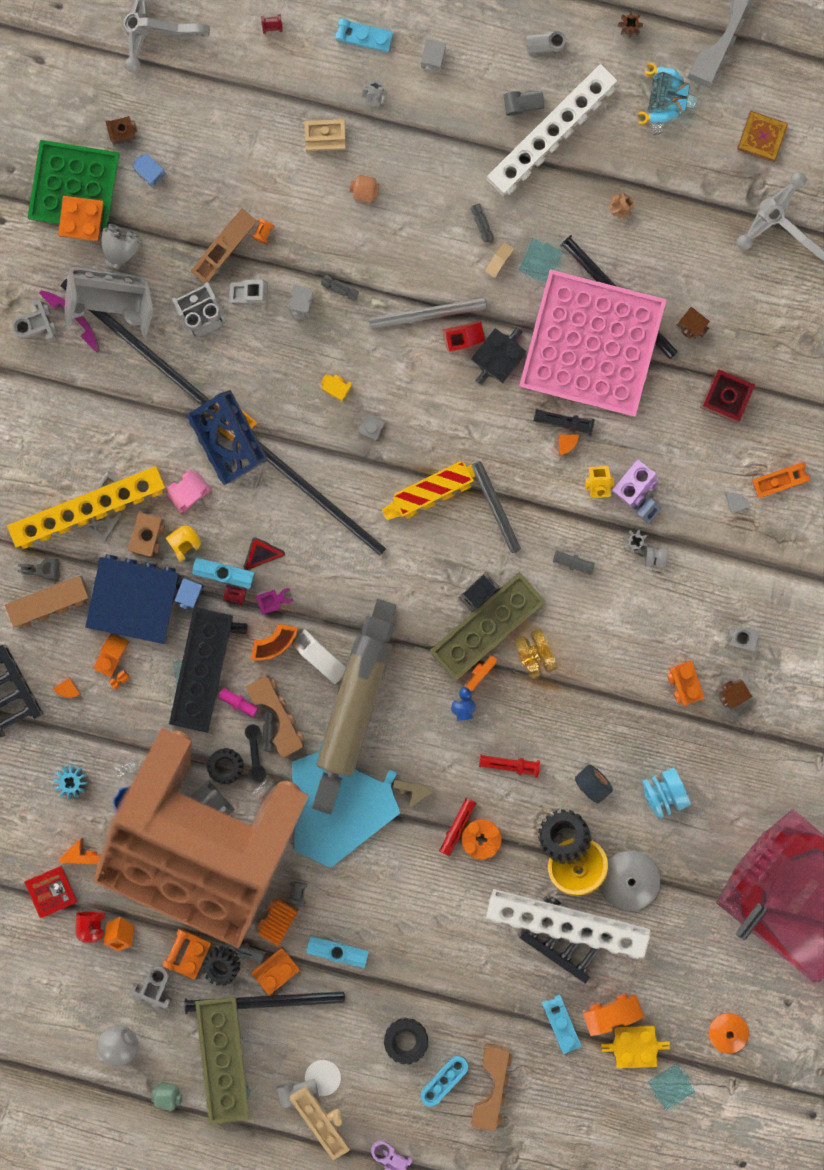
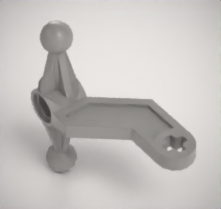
M135 0L132 11L124 20V28L128 34L130 57L125 61V68L133 73L139 70L140 61L138 54L144 37L149 35L150 32L179 38L209 37L210 27L203 24H176L149 18L146 0Z
M794 173L788 186L773 197H770V199H765L761 202L758 214L748 233L741 235L737 240V245L740 249H750L756 236L770 226H773V224L779 223L805 247L824 261V249L784 216L795 190L802 188L806 184V176L803 173Z

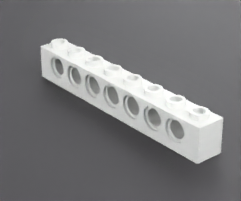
M600 64L487 176L486 180L502 196L506 193L508 195L513 193L518 187L516 184L521 179L523 181L526 180L532 173L530 170L535 165L539 167L546 159L544 156L549 151L553 153L560 145L558 142L563 137L567 139L574 132L572 128L577 123L581 125L588 118L586 114L591 109L595 111L602 104L600 100L605 95L609 97L617 89L615 87L617 80ZM592 86H597L600 88L601 92L599 94H594L591 92L590 88ZM578 100H583L586 102L587 106L584 108H579L576 105V102ZM569 114L573 120L565 122L562 119V115ZM548 129H557L558 135H549ZM541 142L544 145V149L536 150L533 144ZM521 156H527L529 157L530 162L528 164H522L519 158ZM507 170H513L515 171L516 176L514 178H508L505 175V172Z
M495 889L492 891L486 918L494 923L503 922L510 924L514 928H527L533 933L542 932L549 934L553 938H566L572 943L582 942L592 948L601 947L608 949L612 953H625L635 959L639 957L644 958L650 936L649 928ZM509 907L514 912L507 913L505 912L504 908ZM529 912L533 917L526 918L524 913ZM543 918H551L553 922L546 923ZM568 922L572 924L573 927L566 928L563 926V923ZM587 927L590 928L592 932L585 933L582 929ZM610 933L612 937L605 938L602 934ZM630 938L632 942L624 943L622 939Z

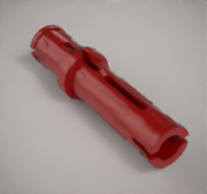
M465 797L450 830L446 832L447 836L439 852L449 857L451 856L457 841L461 839L460 835L477 804L476 802Z

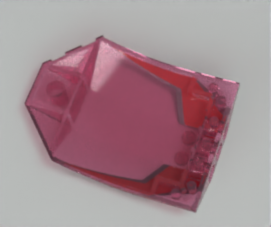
M791 809L759 837L737 864L716 904L741 924H743L757 904L763 905L767 909V913L752 933L814 983L824 980V834L795 810Z

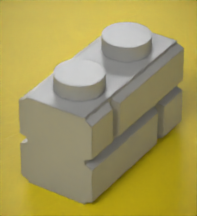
M293 286L292 298H290L288 308L293 318L305 320V317L308 318L311 314V305H313L314 300L313 291L310 288Z

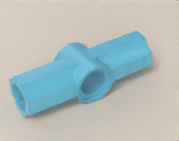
M197 557L192 570L193 575L251 589L255 573ZM221 568H226L229 572L228 577L225 579H221L218 576V571Z
M310 936L306 953L331 959L334 962H342L365 968L369 951L345 945L342 942ZM339 947L343 950V954L336 957L333 955L332 949Z

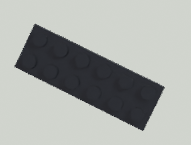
M199 607L193 608L169 721L170 725L206 733L209 732L234 615Z

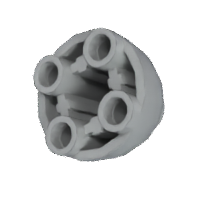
M108 224V228L103 229L101 236L102 250L106 258L105 264L119 269L121 264L131 259L141 245V240L138 239L139 234L130 230L124 232L118 226Z

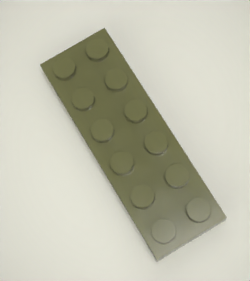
M519 572L435 645L430 652L456 681L546 601Z
M236 996L196 1001L209 1124L249 1120L250 1113Z

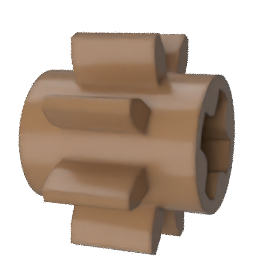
M619 193L611 197L613 202L609 204V210L613 216H618V219L632 215L630 210L634 208V202L629 195L625 196V193Z

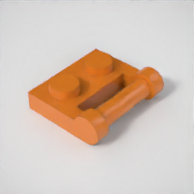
M179 928L176 933L178 936L168 958L164 960L162 966L195 980L212 942ZM188 939L190 943L180 965L174 963L184 940Z

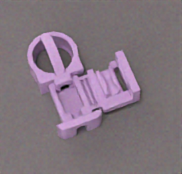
M377 1141L372 1145L371 1154L373 1158L385 1164L383 1167L385 1170H407V1166H410L412 1163L410 1157L406 1159L394 1152L395 1148L385 1141ZM378 1145H386L388 1152L378 1147ZM374 1150L379 1151L386 1157L380 1159L377 1158L374 1154Z

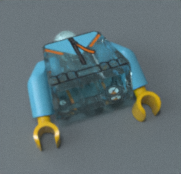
M654 63L647 64V68L653 69L652 72L645 71L646 77H653L648 112L651 114L647 115L645 112H639L638 116L643 115L646 117L645 121L637 122L639 125H645L648 121L651 123L667 122L677 118L680 113L685 112L686 107H695L697 99L695 96L689 95V83L685 82L675 69L666 67L656 68Z

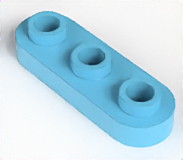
M456 1055L450 1058L421 1091V1101L424 1105L429 1107L437 1105L466 1074L468 1063L464 1057ZM456 1062H460L462 1064V1066L459 1069L454 1067V1064ZM446 1077L448 1079L447 1083H442L440 1081L441 1078ZM428 1092H433V1093H434V1097H433V1098L427 1097V1093H428Z

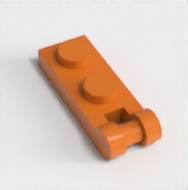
M805 462L752 479L758 499L810 481V476L805 471ZM797 471L799 478L795 479L792 472Z

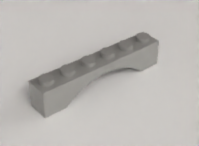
M731 0L730 20L724 35L715 45L697 56L687 77L688 79L708 88L712 82L716 83L720 72L717 71L719 65L724 66L729 55L725 52L728 46H733L737 37L733 34L736 28H741L745 20L742 17L744 10L749 11L753 0Z

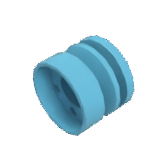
M674 767L661 773L663 779L661 783H659L655 776H652L654 784L652 787L647 779L642 781L646 800L658 819L664 818L662 808L665 809L668 815H671V804H674L678 811L691 806L686 790Z

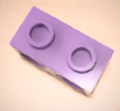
M637 459L612 491L615 496L634 509L643 503L646 493L649 490L652 491L657 486L659 478L655 472ZM643 474L648 475V478H647L646 481H644V482H640V481H639V477H640L641 475H643ZM635 490V494L632 497H626L627 491Z

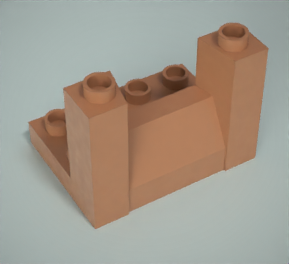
M162 728L112 820L93 882L239 949L309 795L301 792V789L296 784L282 781L263 799L251 826L178 793L191 767L192 740L181 731L170 732Z

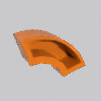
M278 624L275 632L270 637L263 640H254L251 660H267L282 654L294 642L299 628Z
M627 993L616 996V1000L602 1005L601 1003L592 1004L589 1006L590 1009L583 1013L591 1036L613 1031V1027L622 1024L627 1026L644 1018L637 995L628 996Z

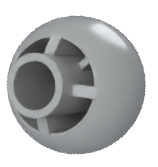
M121 1025L106 1029L98 1041V1059L102 1063L112 1066H123L131 1062L138 1051V1040L135 1033L128 1027Z

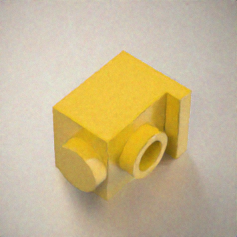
M325 374L320 383L323 385L322 391L341 402L344 401L353 386L349 381L345 384V379L336 374L334 377Z

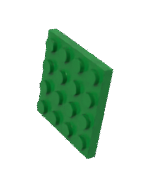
M40 140L27 219L60 225L63 196L104 201L100 230L103 232V229L108 228L120 153Z

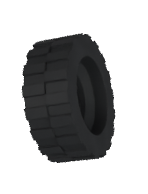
M397 1019L386 1030L384 1036L385 1051L396 1063L409 1065L413 1062H418L427 1051L428 1035L426 1029L415 1019ZM408 1031L415 1036L416 1044L413 1049L403 1051L398 1048L396 1038L401 1032Z

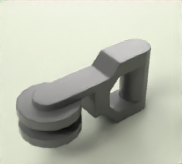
M45 558L41 564H37V573L30 569L34 565L18 564V567H21V569L17 570V572H21V574L42 575L45 579H58V559ZM44 563H50V575L42 572V565Z

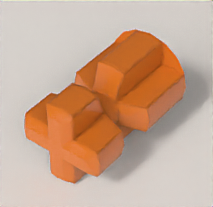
M123 670L117 675V679L113 678L109 683L116 690L120 687V682L124 684L131 678Z

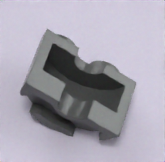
M210 780L206 781L191 795L193 800L226 815L235 810Z

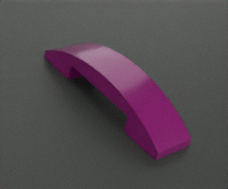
M41 290L39 292L55 310L61 305L65 308V300L47 291ZM84 316L74 318L86 330L80 337L96 353L99 352L100 349L96 335Z

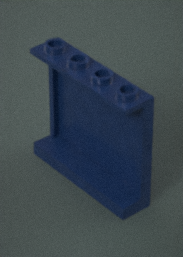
M106 554L105 558L100 557L85 628L166 644L170 615L178 578L181 574L176 573V569L165 566L164 570L156 569L157 565L145 562V566L137 565V560L126 558L125 562L118 561V556Z

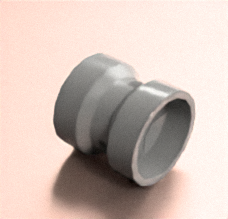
M646 547L645 567L657 565L659 568H665L667 548H660L658 550L653 547Z

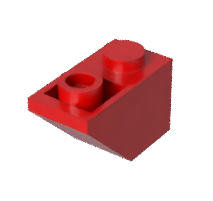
M482 321L442 329L445 346L449 352L469 348L485 341Z

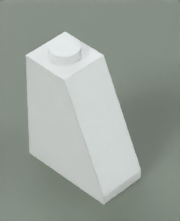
M304 629L292 645L331 682L336 684L338 681H341L346 669L344 664Z

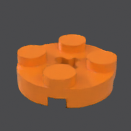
M476 819L470 822L464 828L461 836L465 852L471 857L480 860L493 857L499 850L502 841L498 827L487 819ZM480 834H484V838H487V842H483L482 845L476 840V837H480Z

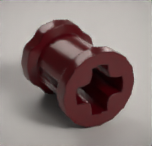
M281 14L268 18L261 16L263 34H267L270 31L283 32Z
M227 584L223 601L229 600L243 606L247 589L233 588Z

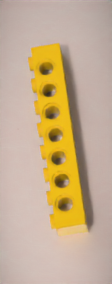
M154 466L9 524L7 528L15 547L21 546L23 550L33 546L32 541L40 539L41 542L51 539V534L57 531L59 534L71 531L70 526L77 524L78 527L89 523L88 519L96 517L97 520L108 516L107 511L114 509L115 512L126 509L125 504L133 502L136 505L145 501V496L151 494L153 498L163 494V489L167 487L159 467ZM142 480L146 481L149 485L146 492L139 490L138 485ZM122 488H127L130 491L128 499L121 498L120 491ZM104 495L111 498V504L108 507L104 506L101 502ZM85 503H90L93 507V511L90 514H86L83 511ZM67 510L74 513V519L71 522L67 521L64 517ZM48 518L55 520L56 524L53 529L46 526ZM30 525L35 526L37 529L35 536H30L27 532Z

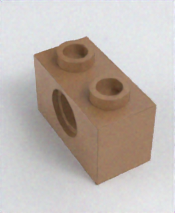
M138 512L128 551L150 557L158 554L160 548L158 538L159 535H163L166 525L163 523L164 519ZM146 530H151L153 533V537L149 541L143 539V533Z

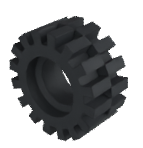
M219 749L207 761L209 777L221 785L234 783L242 775L244 768L243 759L233 749ZM221 759H229L232 762L233 769L229 774H222L218 770V762Z
M223 946L213 948L203 960L202 968L204 969L202 973H207L205 978H210V983L212 984L215 981L216 986H220L221 983L222 986L232 983L240 971L241 961L237 962L239 956H234L236 953L234 950L230 953V948L228 947L225 950ZM215 961L224 962L228 967V971H220L215 966Z

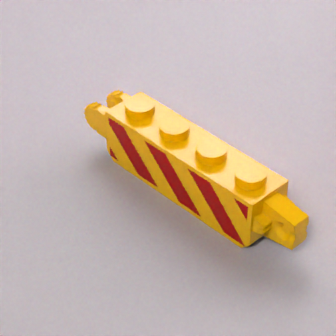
M459 461L395 493L393 502L382 509L385 519L390 520L400 516L402 518L406 516L409 519L418 514L417 510L423 507L427 510L436 505L435 501L441 498L445 501L454 496L453 492L459 489L463 492L471 488L470 484L474 482L473 478L476 477L472 464L466 466L465 463Z

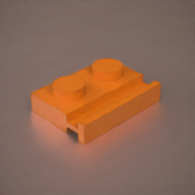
M281 947L255 968L251 974L266 993L271 995L299 972L300 968L289 954L286 953L284 948Z

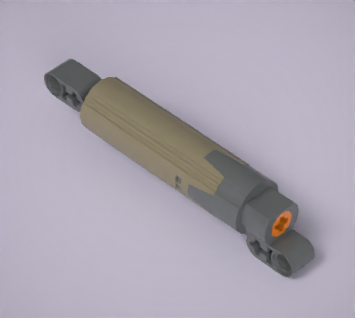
M377 599L372 617L366 615L361 634H356L316 763L319 768L328 772H323L312 806L314 810L331 815L342 781L339 775L353 776L392 651L393 644H390L395 624L391 623L396 604Z

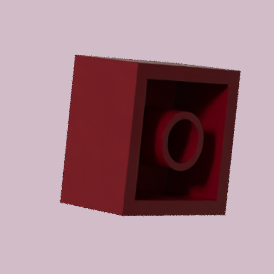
M718 369L714 373L700 409L737 424L742 418L755 384Z

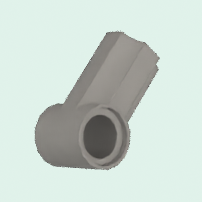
M561 31L527 35L528 54L543 52L559 53L566 47V37ZM560 38L563 42L561 45L555 46L552 44V40Z
M315 1079L296 1084L286 1083L276 1087L281 1108L294 1106L290 1101V1095L305 1086L309 1088L315 1098L319 1097Z

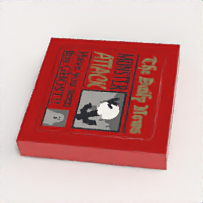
M62 865L24 882L40 918L78 902Z

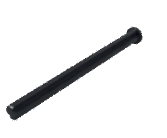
M572 235L561 243L560 247L563 246L596 282L616 286L573 241ZM658 331L655 344L669 359L673 358L677 354V350Z
M340 991L237 997L236 1000L237 1009L336 1004L345 1002V993ZM185 998V1015L188 1012H196L195 1002L202 1000H187Z

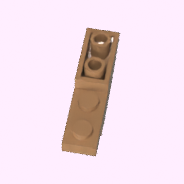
M242 208L202 255V258L191 272L204 283L209 282L257 223V220Z

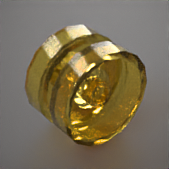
M540 628L530 633L533 645H530L525 636L514 639L520 660L524 668L527 669L531 679L541 676L540 662L547 672L558 668Z

